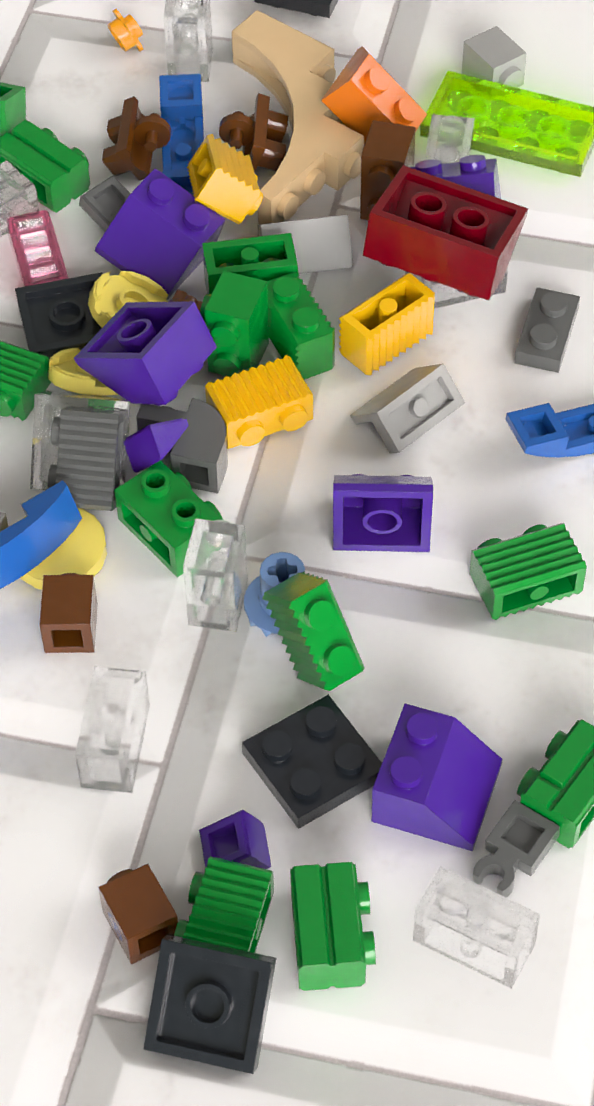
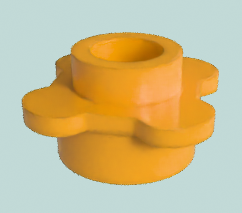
M114 9L112 12L116 19L107 24L117 43L125 52L134 46L140 52L144 50L138 40L143 35V32L130 14L123 18L120 12Z

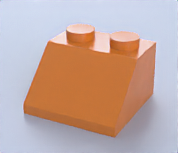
M363 46L357 49L321 100L348 128L364 136V145L373 120L413 126L417 130L427 115L419 104Z

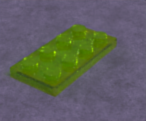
M447 71L426 112V117L420 124L421 137L581 177L594 148V107L452 71Z

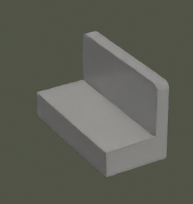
M348 215L257 225L258 236L291 233L299 274L345 269L353 266Z
M442 363L412 369L350 416L355 424L372 422L389 453H400L465 402Z

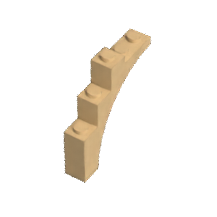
M256 10L232 30L233 63L256 77L275 96L286 115H289L288 121L292 130L287 154L276 173L260 190L263 193V198L258 207V224L261 225L283 222L285 219H290L296 213L298 207L311 195H316L320 192L324 184L338 191L351 178H356L361 173V154L364 148V136L348 128L321 101L332 86L336 76L334 49Z

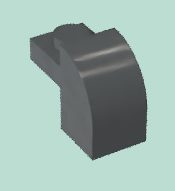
M192 398L187 412L175 410L168 406L141 404L136 416L138 431L150 424L179 418L187 419L189 426L168 452L171 453L172 472L181 473L193 489L219 493L228 467L226 426L219 412L208 403Z

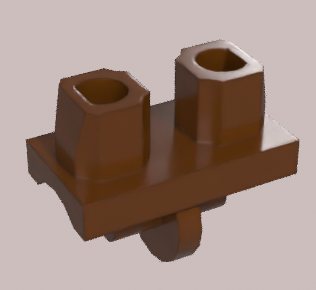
M260 93L256 97L254 114L248 117L243 112L236 111L223 117L219 125V136L225 143L228 142L230 147L235 146V149H240L243 146V155H250L254 173L258 166L272 171L278 170L286 155V144L281 142L287 130L289 115L269 110L270 96Z
M133 96L124 100L122 115L108 120V136L115 145L103 149L102 161L114 176L131 171L137 180L140 181L150 174L153 151L164 147L170 141L171 127L157 113H151L149 116L143 115L138 107L139 101Z

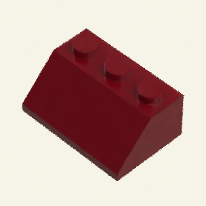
M402 165L370 211L362 256L376 260L383 265L421 276L425 280L463 291L467 295L489 301L504 277L527 217L528 208Z

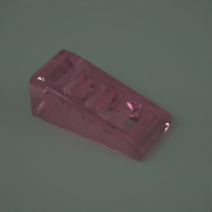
M41 210L8 218L6 223L9 241L23 286L68 279L49 212ZM55 273L57 275L56 277H51L34 282L32 280L33 278H38Z

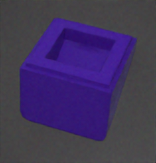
M179 418L150 424L128 436L123 443L133 471L138 473L161 461L189 426L187 419Z
M240 810L199 830L205 867L210 856L263 869L271 867L265 827L259 819L245 810Z

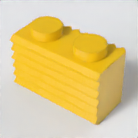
M213 134L207 135L187 166L189 179H191L190 182L192 183V193H194L193 196L195 197L194 200L239 225L246 215H253L261 204L263 193L260 192L257 183L258 175L254 173L250 155L244 156L242 151L236 152L235 146L229 148L228 142L222 143L221 138L214 139Z
M406 273L339 317L341 321L339 324L341 328L339 330L341 334L339 336L341 340L339 342L341 346L339 348L340 353L365 375H372V370L379 371L380 366H386V361L392 362L393 357H399V352L406 353V348H413L414 343L419 344V339H426V334L432 335L435 292L411 273Z
M287 355L283 359L277 358L274 362L268 361L265 365L260 364L257 368L251 367L248 371L242 370L240 374L234 373L231 377L225 376L223 380L217 379L214 383L208 382L205 385L206 403L214 407L224 420L227 449L241 444L243 446L255 445L264 436L284 429L286 431H295L304 426L307 421L313 419V394L291 357Z

